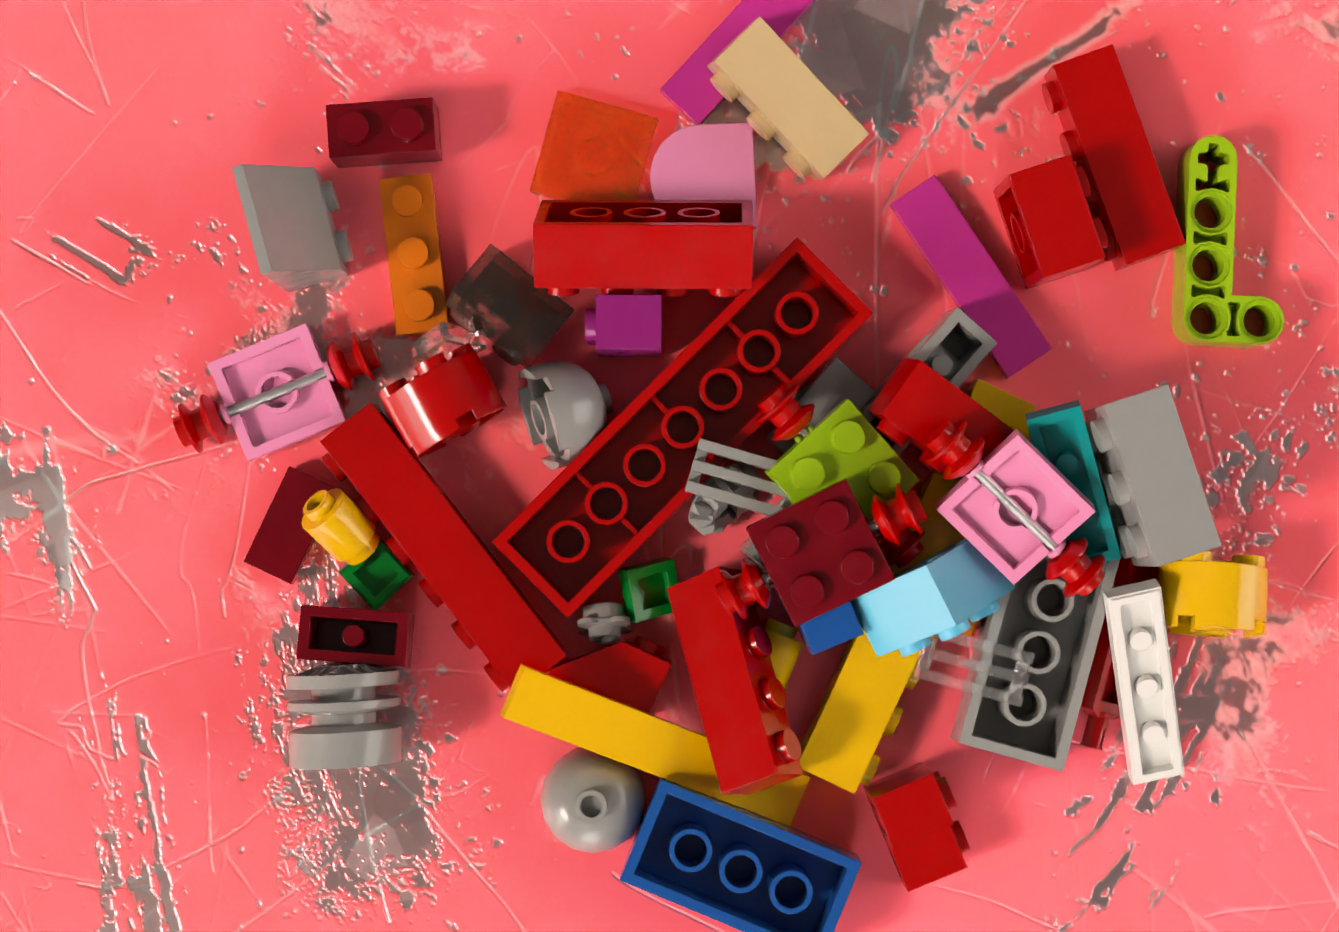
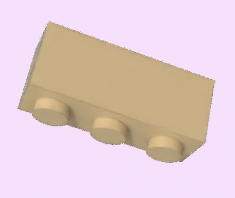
M760 16L753 20L707 65L714 74L710 78L712 85L728 101L733 102L737 98L751 113L746 118L751 127L767 141L772 137L775 138L787 151L783 155L784 161L802 179H805L808 175L813 180L825 178L869 135L867 130Z

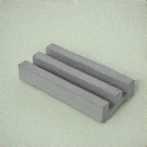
M700 438L685 492L767 516L792 504L788 499L789 497L774 482L705 462L709 453L767 470L777 460ZM701 474L785 497L783 506H775L700 484Z

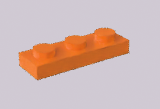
M426 173L379 179L396 335L404 337L451 331L433 175Z

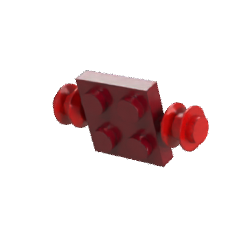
M844 478L748 525L746 530L765 567L760 569L757 564L744 558L742 559L741 573L732 576L724 569L720 570L722 582L716 584L715 588L728 614L737 611L741 618L745 620L747 619L748 605L758 602L765 609L769 608L772 595L771 589L775 587L794 626L797 627L894 580L895 574L877 537L881 535L880 529L885 539L899 545L901 531L912 527L919 534L923 533L919 522L927 519L928 516L914 488L904 492L900 484L897 483L896 497L888 501H884L876 494L873 495L871 505L873 519L871 515L865 516L847 478Z

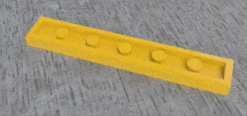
M520 664L500 713L504 719L791 826L810 779L809 776L803 773L799 777L750 795L722 794L706 735L523 664Z

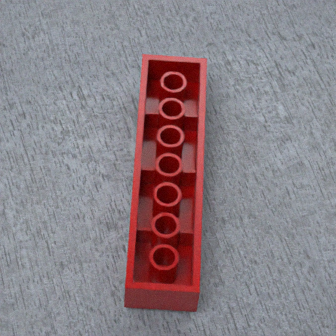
M797 237L752 281V289H744L492 543L569 618L692 495V493L685 492V487L700 438L738 449L764 423H757L756 421L762 413L757 404L780 384L787 390L795 385L800 387L873 312ZM708 453L705 462L720 467L727 459ZM701 474L699 483L703 484L710 476Z

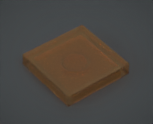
M557 90L529 190L530 193L553 200H637L659 118Z

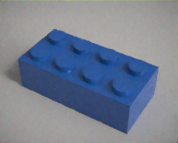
M659 777L621 869L620 881L743 932H834L862 862L858 855L852 851L794 827Z

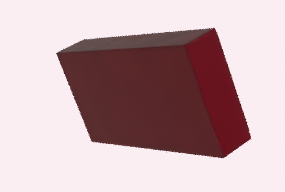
M289 466L244 562L285 582L294 584L315 541L302 527L303 507L307 500L320 490L329 491L336 487Z

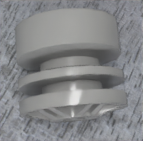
M341 663L316 665L314 668L298 674L285 675L286 689L311 690V699L287 702V711L312 715V725L288 732L289 768L302 770L347 769L389 765L403 761L402 726L377 721V711L390 709L401 704L400 696L376 695V686L400 683L399 669H386L369 664Z

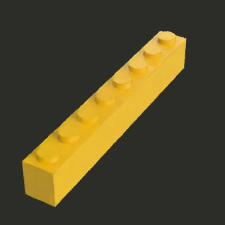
M980 379L970 383L966 392L969 397L1013 430L1018 429L1029 441L1031 440L1025 414L1034 412L1036 405ZM930 469L918 494L928 516L927 519L919 522L921 528L925 530V534L920 540L924 548L916 558L904 567L899 568L896 563L890 565L894 574L922 562L949 545L965 539L936 510V502L961 479L945 480ZM912 527L908 528L911 532L915 531ZM861 623L860 626L864 634L850 639L800 746L801 757L799 759L803 770L853 794L856 793L860 783L868 786L880 762V757L874 754L882 735L890 738L894 733L903 712L902 708L896 706L905 687L911 690L915 687L925 666V661L919 658L922 649L906 657H902L899 649L877 657ZM938 634L930 636V640L935 642Z

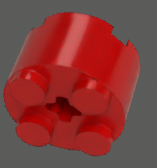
M470 343L456 348L447 355L441 352L430 357L415 367L418 373L416 376L408 381L406 378L399 379L378 392L385 409L416 460L447 446L446 442L460 435L463 437L493 419L504 410L503 408L507 407L497 386Z

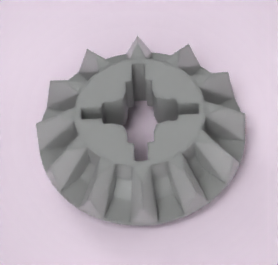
M738 462L723 467L761 478L756 470L747 464ZM710 476L703 483V485L751 499H756L759 494L757 489ZM695 494L688 519L691 526L705 536L713 532L716 534L723 532L728 524H736L738 517L749 510Z

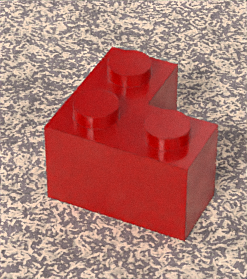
M920 762L873 781L868 786H863L901 882L908 892L968 868L962 853L969 851L970 846L959 821L953 822L948 811L957 807V804L944 776L941 777L938 771L932 773Z

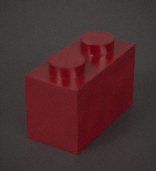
M433 97L326 105L329 158L338 168L442 161L439 109Z
M301 605L296 659L411 668L415 615L406 612Z

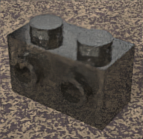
M492 244L486 248L451 290L445 304L452 310L450 312L451 317L462 328L471 333H475L478 330L494 343L492 348L500 358L510 365L517 366L521 364L524 368L531 367L574 312V309L558 296L548 294L547 288H534V277Z

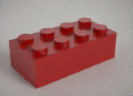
M542 200L533 222L534 288H547L548 294L554 296L576 295L580 293V289H601V293L604 295H631L634 289H655L657 295L666 297L687 294V289H709V294L718 297L740 295L741 289H752L753 202L748 200Z

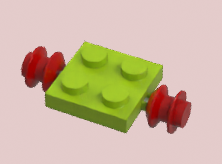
M780 384L757 404L762 411L756 419L757 423L770 420L776 427L772 437L773 441H785L791 438L796 441L775 464L765 471L767 476L789 497L788 499L792 504L847 478L865 516L871 515L874 519L871 512L873 495L876 494L884 501H888L896 497L897 483L906 492L919 481L917 476L849 399H843L814 427L809 423L812 420L815 405L811 403L801 406L795 400L799 389L798 385L787 390ZM908 528L901 531L899 545L885 539L879 529L881 535L877 537V540L886 552L885 556L890 565L896 563L899 568L904 567L920 554L924 548L920 542L925 534L924 529H922V534H919L916 530L911 532Z

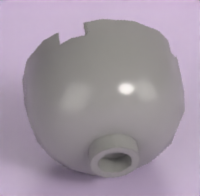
M561 360L544 362L519 372L518 378H525L528 382V386L518 389L522 416L533 446L544 443L550 455L541 458V460L552 471L568 466L608 426L607 415L613 412V403L609 390L603 383L597 385L589 372L571 362Z
M580 747L571 750L556 760L544 779L540 803L544 821L555 838L574 850L597 853L612 850L631 838L642 821L646 796L642 776L636 768Z

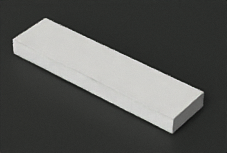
M1156 579L1103 590L1128 777L1133 785L1183 775L1185 770L1161 586Z

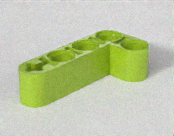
M1217 135L1205 136L1183 152L1178 163L1176 217L1186 244L1174 250L1172 329L1177 339L1191 346L1255 348L1270 343L1280 335L1285 322L1284 315L1280 306L1270 298L1232 295L1238 159L1236 149L1232 143L1226 138ZM1207 153V160L1209 162L1216 163L1217 168L1208 173L1206 164L1198 163V158ZM1206 182L1205 189H1202L1200 191L1196 190V188H1198ZM1197 203L1207 204L1213 209L1216 217L1213 228L1203 227L1196 220L1194 211ZM1196 255L1205 256L1211 261L1214 272L1210 281L1201 280L1195 275L1192 263ZM1194 307L1203 308L1211 317L1212 324L1207 334L1199 333L1191 325L1190 316ZM1248 309L1256 311L1263 319L1264 327L1259 337L1251 335L1244 327L1243 319Z

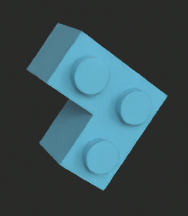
M965 538L945 547L922 562L896 573L894 580L850 602L877 657L898 649L902 657H906L930 645L932 642L929 637L938 634L943 642L971 628L968 618L972 623L998 611L1000 606L997 600L1015 589V587Z

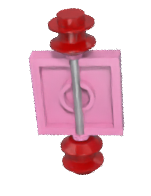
M304 323L208 363L223 403L218 405L216 401L202 394L200 395V407L192 411L184 404H178L179 416L173 418V425L184 447L193 445L195 450L201 453L203 452V440L214 437L220 444L225 443L228 431L227 424L232 423L247 461L252 462L340 426L348 419L333 381L337 379L339 384L351 391L354 390L355 377L365 374L372 381H376L374 370L382 367L371 339L366 338L361 341L358 334L353 332L352 345L341 348L337 343L331 341L327 354L329 361L324 362L310 326Z
M947 420L937 427L925 442V445L929 448L925 460L929 463L941 459L946 464L943 472L945 480L964 477L936 502V510L1013 585L1045 556H1048L1049 560L1045 577L1048 580L1062 577L1066 581L1063 588V595L1065 597H1071L1077 593L1080 596H1086L1091 593L1105 576L1102 568L1106 559L1103 555L1089 558L1085 554L1088 546L1086 538L1068 541L1064 539L1096 512L1094 504L1018 429H1015L982 460L985 439L979 437L969 441L963 435L967 427L965 420H961L954 425Z

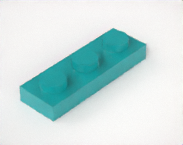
M1079 400L1026 413L1025 418L1032 444L1095 507L1096 512L1064 540L1086 538L1088 546L1085 554L1089 558L1103 555L1106 559L1105 562L1122 558Z

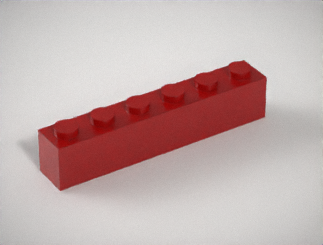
M370 402L320 441L328 451V453L321 457L325 465L340 482L348 477L360 493V495L354 498L359 509L372 523L380 519L392 534V537L386 541L392 552L403 565L406 566L412 561L425 578L418 583L437 608L444 603L457 619L451 624L452 629L469 650L477 645L486 656L489 663L483 666V668L500 691L503 692L508 687L511 688L520 664L546 673L569 654L419 459L416 460L402 436L378 405Z

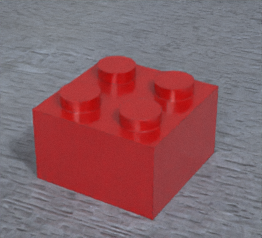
M1071 154L1009 174L993 191L1026 290L1085 271L1105 258L1103 248L1108 247L1106 231L1100 218H1092L1086 201V197L1091 195L1090 184L1081 165L1075 167Z

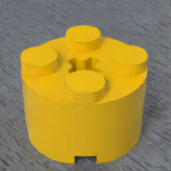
M1205 551L1159 566L1158 583L1162 590L1166 629H1169V633L1227 638V634H1233V629L1243 630V638L1266 636L1269 570L1265 568V557L1258 555H1233L1232 561H1212V552Z

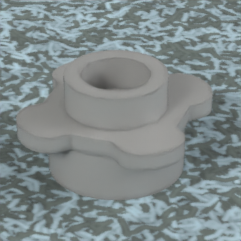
M602 602L586 605L583 607V618L577 621L579 634L589 636V640L595 643L616 642L621 639V635L631 632L630 618L625 616V606L618 603Z

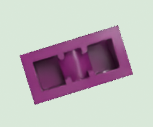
M596 295V308L585 309V340H587V344L596 345L599 357H661V295Z

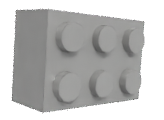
M1168 384L1083 411L1094 454L1097 453L1103 474L1099 476L1108 507L1114 505L1120 526L1115 527L1114 531L1119 550L1125 559L1131 557L1134 566L1159 567L1222 546Z

